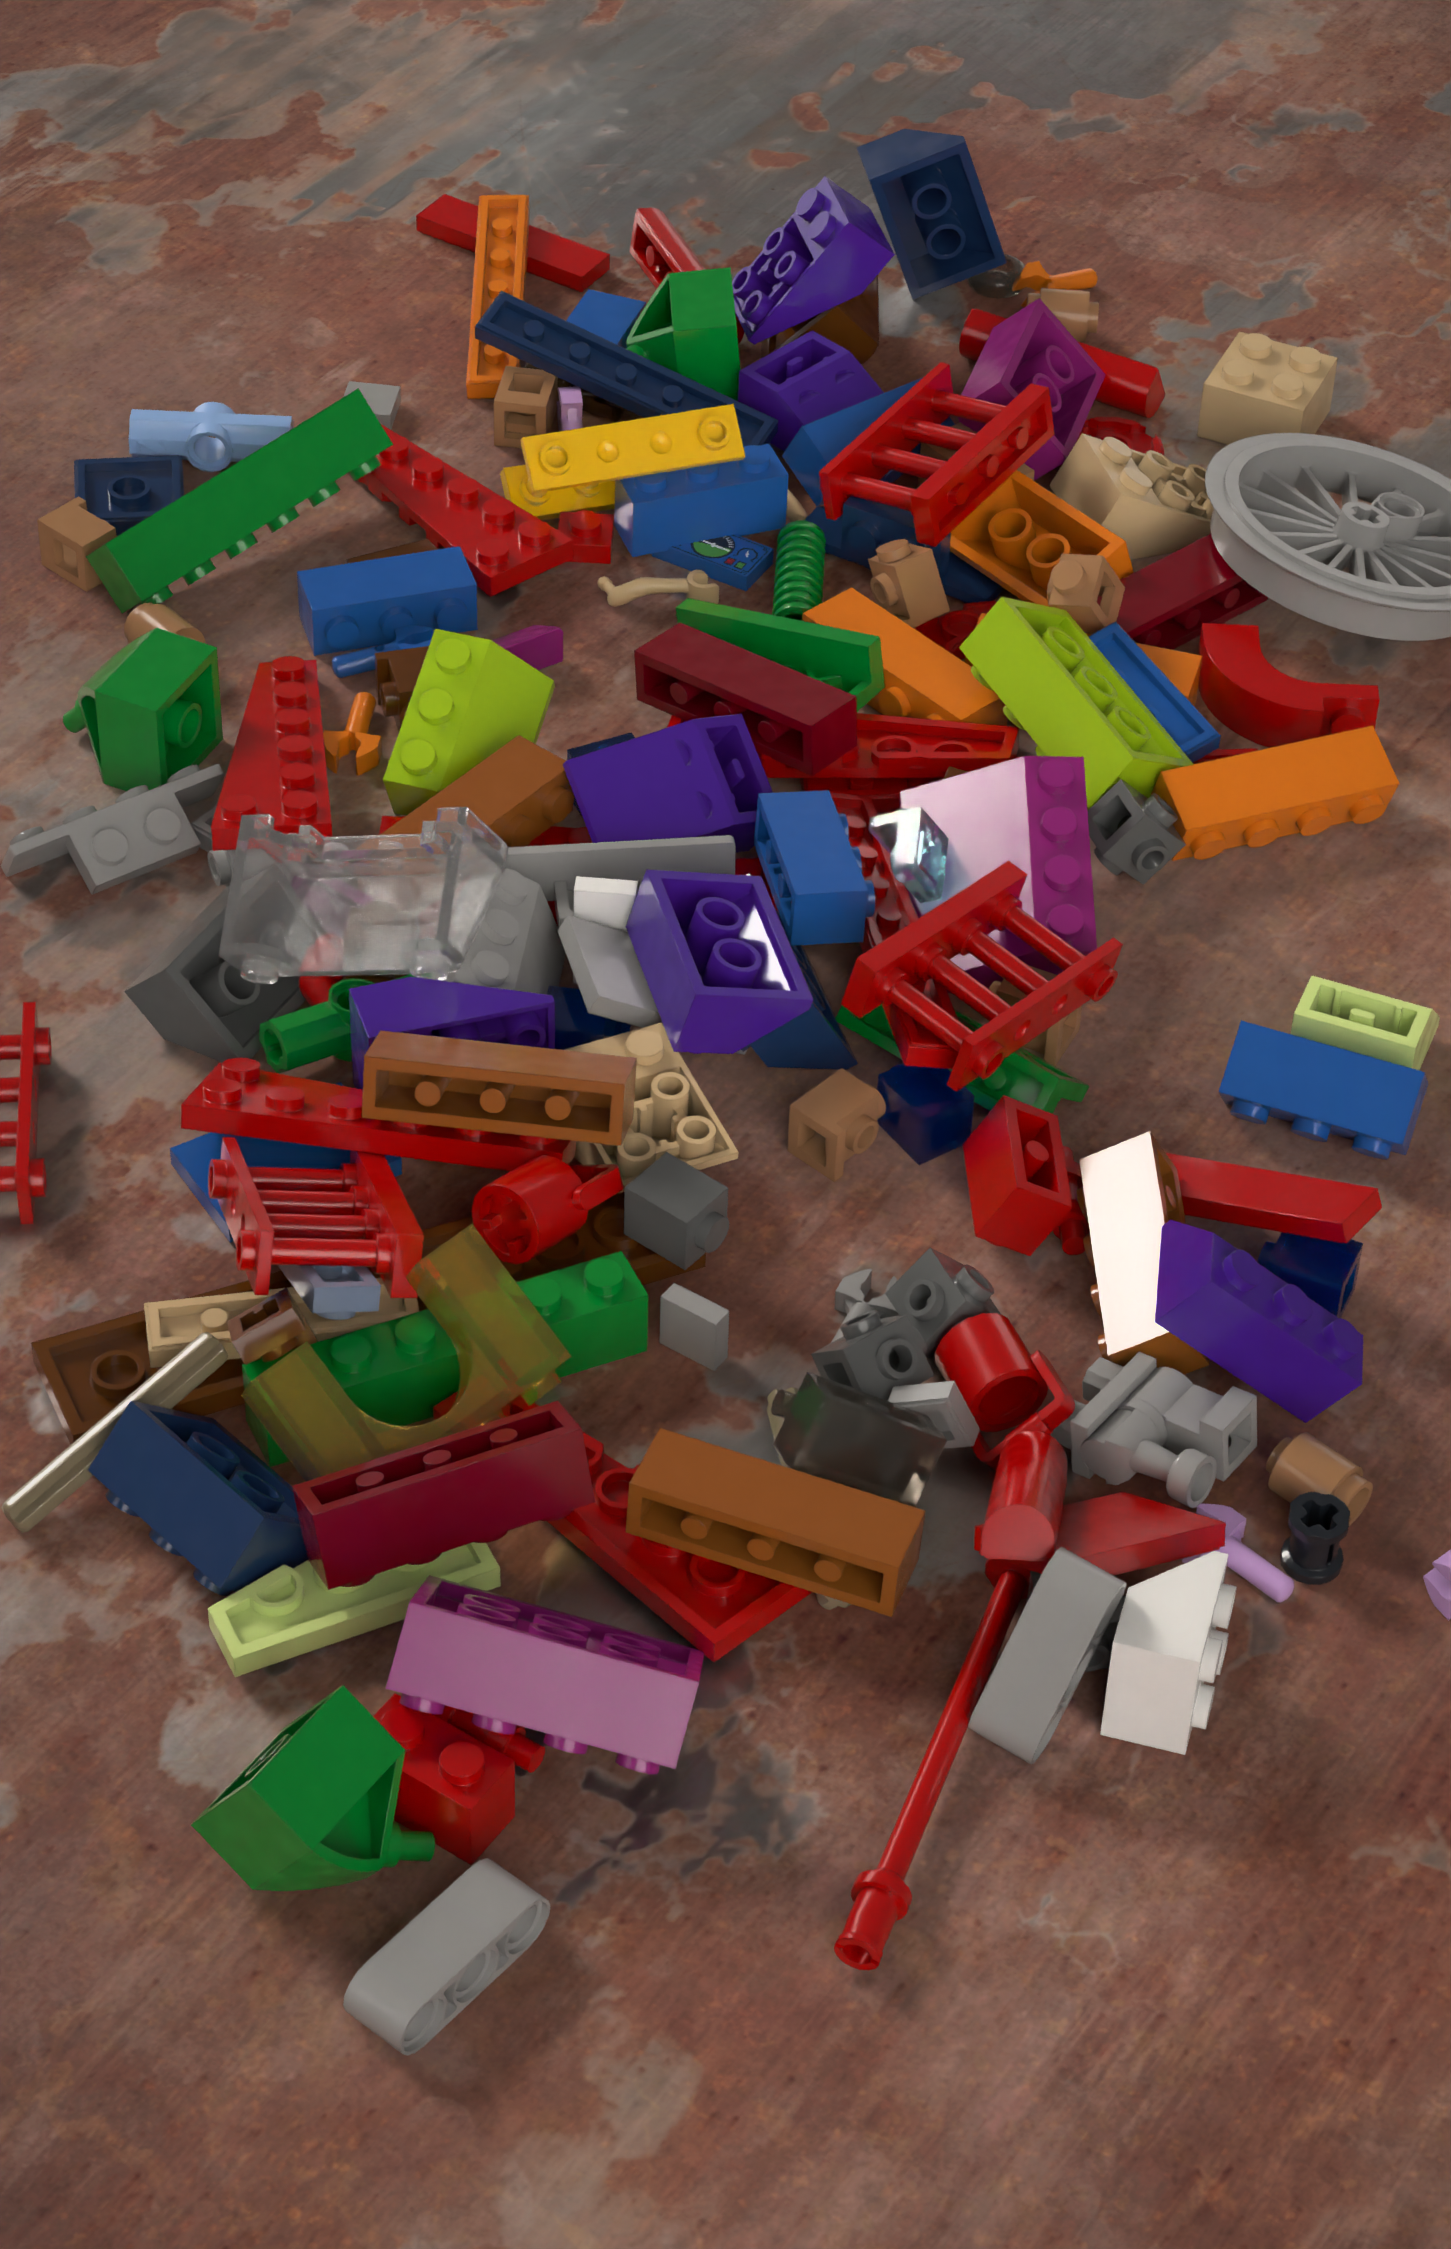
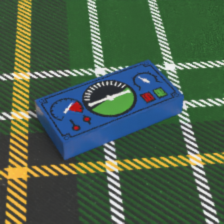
M734 534L672 546L667 551L652 553V557L689 571L702 570L708 575V578L747 591L773 564L774 549Z

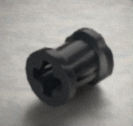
M1308 1492L1299 1495L1290 1504L1288 1527L1291 1530V1536L1284 1541L1281 1548L1280 1561L1286 1574L1298 1582L1308 1585H1321L1331 1582L1341 1571L1344 1558L1339 1544L1348 1533L1350 1510L1336 1496Z

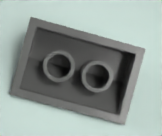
M267 864L227 886L124 992L163 1039L220 1062L231 1058L251 1059L262 1047L259 1041L260 1024L295 1012L306 1000L299 990V977L309 954L317 950V946L321 941L329 938L270 865Z

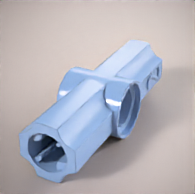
M218 402L203 403L193 412L132 409L129 419V454L132 457L182 456V460H188L199 470L216 472L226 468L230 462H239L293 429L294 420H292V416L235 414L230 407Z

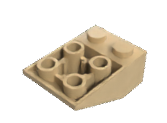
M1082 433L1050 484L1056 496L1125 540L1130 560L1173 553L1199 538L1211 534L1210 521L1213 506L1205 488L1206 469L1196 464H1189L1188 467L1172 463L1167 457L1156 451L1149 450L1144 454L1132 450L1126 444L1113 437H1105L1104 440Z
M662 1023L565 1049L568 1051L637 1058L633 1121L622 1145L576 1141L574 1158L583 1165L617 1164L619 1166L624 1189L619 1193L625 1192V1186L666 1152L697 1170L738 1159V1150L680 1053L673 1051Z

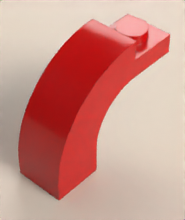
M1202 623L1198 655L1202 656L1198 684L1199 692L1211 713L1233 732L1254 743L1272 748L1368 726H1374L1375 729L1380 701L1378 685L1315 683L1290 677L1274 668L1263 656L1260 647L1258 625Z

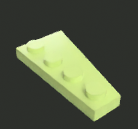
M473 1542L442 1552L437 1559L426 1564H406L376 1574L373 1579L360 1586H339L328 1590L309 1560L295 1568L283 1564L209 1607V1627L234 1677H238L404 1620L410 1600L429 1575L488 1591L501 1586L500 1566L486 1543Z

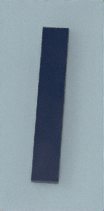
M501 291L475 326L476 339L643 418L734 404L743 447L770 444L778 432L779 420L506 292Z

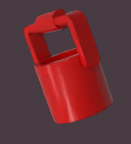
M547 1155L532 1158L482 1187L475 1195L471 1210L473 1225L480 1241L491 1254L503 1262L517 1265L530 1261L578 1232L586 1223L590 1209L624 1189L619 1166L617 1164L568 1165L557 1157Z
M982 1313L965 1319L954 1326L941 1339L935 1351V1364L945 1381H955L981 1431L998 1432L1017 1426L993 1449H990L979 1431L975 1444L971 1448L977 1458L992 1470H997L1002 1448L1010 1438L1025 1431H1041L1051 1435L1054 1433V1429L1068 1419L1075 1410L1073 1397L1048 1358L1040 1350L1031 1355L1008 1317L1001 1314ZM1049 1387L1055 1398L1038 1412L1036 1410L1042 1405Z

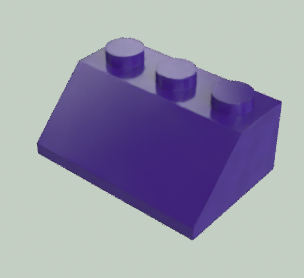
M646 869L625 927L674 1052L734 1054L810 1009L813 997L761 876Z
M1169 1220L1162 1226L1155 1323L1305 1423L1362 1385L1363 1335L1350 1322L1336 1317L1308 1298L1299 1287L1286 1283L1257 1263L1249 1253L1235 1248L1215 1233L1174 1220Z

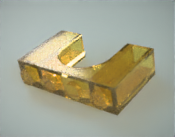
M473 1224L417 1262L406 1276L407 1281L452 1340L458 1355L460 1384L456 1399L448 1413L432 1422L417 1426H395L370 1417L348 1397L307 1341L253 1379L241 1394L305 1482L505 1418L502 1411L520 1397H523L530 1407L562 1383L556 1371L571 1355Z

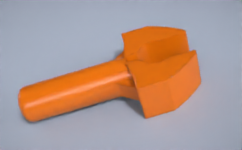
M1040 261L1027 263L1013 283L1012 291L1022 290L1025 287L1034 289L1035 292L1033 293H1040L1041 288L1084 290L1096 286L1098 276L1091 268L1050 275L1045 271ZM1027 297L1021 304L1023 308L1027 306Z
M360 692L354 697L345 730H324L323 732L326 766L335 774L339 768L340 758L348 755L351 750L356 751L357 776L379 765L382 755L381 736L367 734L376 706L375 697L371 693Z

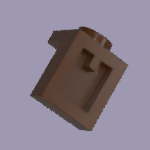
M287 1287L227 1321L231 1341L245 1365L260 1359L263 1362H269L283 1356L290 1350L318 1342L317 1337Z

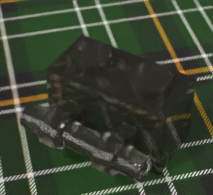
M810 1372L806 1373L797 1394L781 1389L777 1392L772 1402V1415L785 1419L773 1443V1447L788 1468L916 1507L947 1442V1439L927 1415Z

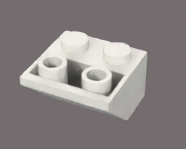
M1213 1551L1128 1587L1112 1645L1100 1735L1185 1755L1192 1727L1206 1730L1215 1687L1205 1685L1204 1681L1214 1683L1215 1676L1221 1673L1229 1633L1218 1631L1216 1627L1228 1629L1237 1586L1224 1584L1228 1554Z

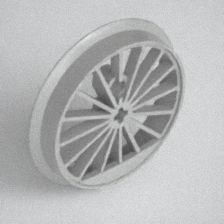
M1272 433L1252 436L1235 441L1214 455L1205 473V488L1213 506L1210 521L1211 536L1222 558L1248 584L1273 601L1300 615L1348 632L1401 641H1427L1451 637V479L1418 462L1390 451L1356 441L1316 434ZM1328 492L1342 495V509L1338 507ZM1358 499L1370 502L1371 505L1363 502H1358ZM1345 567L1349 568V573L1343 571Z

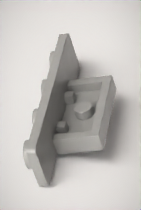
M219 764L202 770L198 765L188 766L173 774L167 780V784L151 790L146 785L137 786L120 795L115 801L116 804L98 811L95 806H87L71 813L63 820V824L47 831H44L40 826L27 829L10 841V846L2 861L1 868L5 876L9 877L70 853L91 895L195 854L201 842L182 808L214 795L225 774Z
M726 835L495 848L492 851V861L508 869L515 870L524 877L540 884L546 900L554 901L559 929L568 915L574 917V886L576 876L638 881L639 891L646 869L735 875L736 846L734 838Z

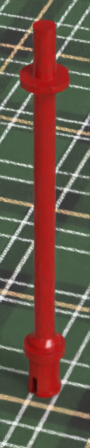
M987 1559L984 1573L994 1587V1591L879 1864L874 1870L861 1872L856 1877L852 1886L851 1897L854 1903L842 1934L838 1936L834 1945L837 1957L850 1967L868 1971L876 1969L882 1959V1951L895 1922L902 1919L910 1908L912 1893L904 1880L1021 1599L1027 1598L1031 1570L997 1559Z

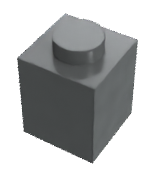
M666 1152L625 1186L624 1234L686 1270L706 1252L711 1253L715 1251L724 1241L730 1225L727 1218L728 1187Z

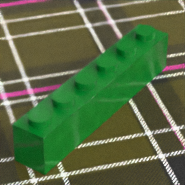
M358 388L87 555L86 558L122 614L137 604H160L173 596L168 585L183 577L189 586L215 570L216 567L211 558L225 550L228 557L232 559L258 543L253 534L257 529L267 524L272 533L300 516L294 507L308 498L312 506L315 507L341 490L336 483V480L349 473L353 481H356L382 465L376 455L392 446L393 443Z
M619 1251L296 1348L269 1362H263L260 1359L247 1365L243 1364L246 1422L268 1466L273 1467L433 1417V1407L484 1374L516 1392L647 1351L648 1293L623 1252Z

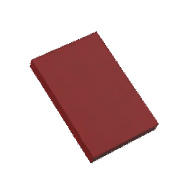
M1119 1492L1063 1505L1055 1552L1060 1547H1064L1106 1572L1118 1575L1219 1550L1220 1547L1225 1546L1226 1522L1130 1493ZM984 1524L975 1526L974 1550L979 1551V1554H981V1534ZM997 1559L1042 1574L1048 1562Z

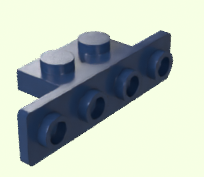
M850 496L843 504V514L836 520L826 518L823 506L816 507L805 519V521L812 522L823 530L826 537L825 554H831L863 565L869 570L871 568L868 559L877 555L876 549L879 546L894 540L905 539L910 544L932 549L946 595L960 599L964 603L994 601L1004 589L950 552L951 533L936 547L917 542L914 519L911 512Z

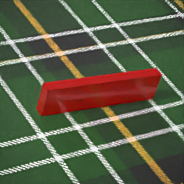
M443 194L416 215V229L423 234L475 253L478 206ZM529 225L526 272L583 292L610 270V254Z
M1166 1153L1177 1169L1184 1214L1188 1216L1347 1244L1382 1208L1378 1188Z

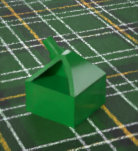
M731 267L668 273L636 320L626 339V349L738 401L739 370L741 369Z
M156 627L129 643L103 664L77 692L78 698L75 702V707L67 711L63 716V723L70 732L77 733L87 728L103 784L124 791L141 785H146L151 790L167 784V780L181 769L192 765L199 766L223 740L217 647Z
M344 1685L284 1727L191 1824L252 1890L297 1891L339 1886L366 1879L378 1872L382 1867L393 1868L399 1860L429 1862L435 1851V1839L432 1832L400 1830L399 1825L393 1822L406 1750Z

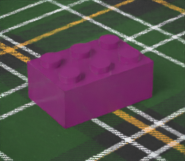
M1038 298L992 329L961 395L1007 406L1031 383L1049 387L1055 434L1024 463L1035 470V481L1063 464L1075 446L1106 374L1044 302ZM958 417L959 422L976 433L986 425L985 423Z

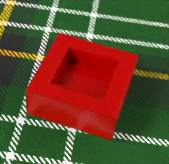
M588 510L560 512L558 531L573 539V559L567 562L611 564L614 514H599Z

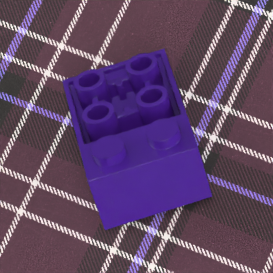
M826 176L823 177L815 188L807 190L802 195L792 216L782 228L779 227L771 232L764 243L761 253L749 267L742 268L732 281L735 313L748 341L754 345L862 294L895 255L871 209Z
M813 330L739 370L738 402L779 420L778 432L770 443L783 451H786L802 426L884 393L850 351Z
M742 714L692 719L569 759L563 764L593 843L730 835L734 838L736 853L749 851L754 847L758 793H773Z
M406 977L349 989L353 1084L357 1089L363 1090L364 1055L380 1030L555 1049V1001L552 995L418 977Z

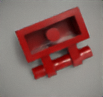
M1003 1095L963 1144L975 1236L995 1246H1003L1031 1256L1053 1231L1055 1236L1061 1239L1062 1249L1066 1254L1079 1255L1085 1251L1083 1238L1090 1232L1089 1223L1080 1209L1076 1194L1077 1189L1083 1187L1080 1164L1074 1161L1073 1151L1069 1147L1062 1145L1058 1116Z
M394 1693L373 1716L406 1750L394 1821L412 1831L432 1832L437 1846L472 1865L515 1817V1765L529 1773L534 1772L543 1761L546 1751L545 1747L525 1736V1727L517 1725L514 1734L490 1731L471 1722L474 1714L472 1712L445 1705L443 1714L426 1713L402 1705L400 1703L401 1696Z

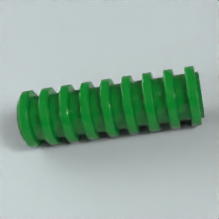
M805 520L790 522L782 527L778 534L772 615L802 621L804 612L822 603L826 537L823 530L812 522Z

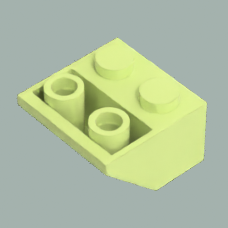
M1311 976L1294 1012L1291 1035L1420 1070L1438 1028L1440 1017L1431 1008Z

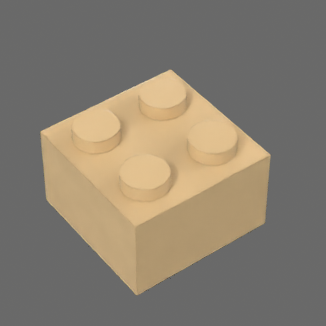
M1239 331L1203 384L1197 436L1229 445L1244 438L1263 434H1315L1331 408L1338 358L1322 354L1311 347H1296L1273 341L1263 334H1248Z

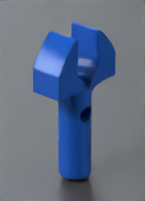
M418 625L394 629L396 639L391 643L333 657V672L338 678L375 670V653L429 646L434 629Z

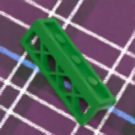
M687 598L676 607L677 624L681 622L855 695L857 699V712L885 688L881 640L879 636Z
M882 1004L861 1018H858L843 1005L841 1006L835 1017L838 1023L902 1059ZM954 1009L958 1020L973 1032L983 1026ZM1021 1047L1006 1057L990 1077L986 1079L977 1077L957 1092L989 1111L1005 1095L1053 1114L1061 1098L1081 1103L1089 1085ZM914 1066L948 1086L947 1082L952 1069Z

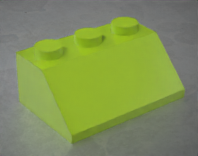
M435 629L383 777L393 812L407 816L518 735L536 744L555 688L554 680L492 640Z

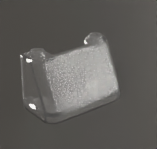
M468 807L438 808L436 822L423 821L421 834L324 837L311 825H300L299 834H284L273 829L275 819L270 814L241 816L219 956L233 967L241 970L240 976L243 979L253 983L273 984L278 981V977L388 974H412L417 978L445 980L448 977V973L461 969L506 869L507 844Z

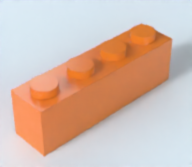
M851 587L803 613L802 621L880 637L885 688L867 704L882 715L1007 726L1008 718L1003 712L1005 704L993 690L983 686L973 676L970 665Z
M1368 726L1161 771L1151 795L1153 793L1159 795L1178 816V820L1173 823V826L1186 845L1171 858L1172 861L1189 857L1204 860L1218 855L1225 849L1243 845L1258 848L1283 836L1301 833L1303 836H1311L1326 830L1332 825L1350 821L1356 824L1371 822L1384 814L1399 785V781L1374 726Z

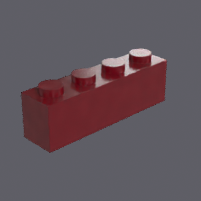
M1211 534L1164 558H1160L1131 575L1121 578L1120 581L1125 586L1116 622L1135 643L1174 650L1200 636L1202 623L1223 624L1267 601L1268 597L1243 580L1226 563L1218 552ZM1098 596L1096 601L1099 606L1102 600V596Z
M681 622L634 650L638 701L679 717L684 721L742 714L756 751L813 776L857 746V699L855 695Z
M558 1400L292 1486L308 1560L328 1590L339 1586H360L369 1582L376 1574L406 1564H426L437 1559L442 1552L473 1542H493L505 1536L509 1530L539 1520H559L570 1515L574 1509L595 1502L582 1428Z

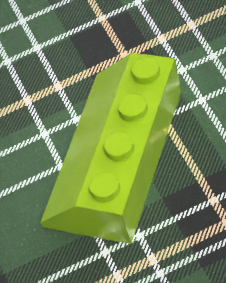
M1001 596L959 647L973 664L971 667L973 676L983 686L993 690L1005 704L1003 707L1005 716L1014 725L1026 730L1037 744L1035 751L1038 756L1084 757L1087 810L1097 803L1121 779L1149 798L1161 771L1193 765L1182 749L1066 610Z

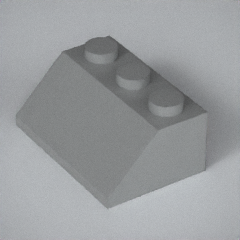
M485 858L453 905L434 980L552 995L555 1001L566 953L557 932L558 926L540 884L524 877L515 870L508 869Z

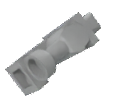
M1140 1351L1125 1366L1099 1357L1087 1369L1082 1381L1083 1399L1090 1402L1085 1405L1074 1400L1075 1410L1073 1414L1056 1427L1054 1433L1051 1434L1061 1445L1071 1449L1072 1472L1088 1479L1097 1474L1106 1479V1484L1119 1485L1130 1480L1136 1473H1140L1166 1482L1168 1496L1190 1508H1195L1206 1499L1212 1489L1215 1478L1224 1482L1257 1447V1395L1232 1386L1222 1396L1193 1384L1184 1374L1173 1368H1157L1156 1358Z

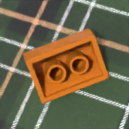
M1018 470L951 532L950 552L1025 602L1049 606L1047 586L1053 568L1060 561L1061 553L1103 555L1119 579L1134 573L1125 540Z

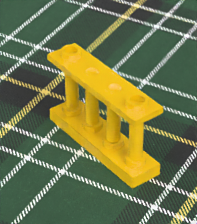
M734 404L522 437L520 441L525 464L503 468L500 476L505 499L543 521L559 518L560 512H577L582 510L598 512L615 509V480L744 459L746 456Z

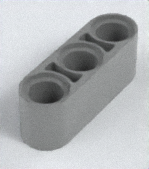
M1060 1547L1042 1572L971 1715L968 1728L1029 1764H1034L1053 1736L1120 1603L1126 1588V1582L1066 1548Z
M489 1858L479 1860L358 1970L349 1983L344 1995L343 2006L345 2011L400 2053L407 2056L416 2053L532 1945L543 1930L549 1917L551 1907L549 1900Z

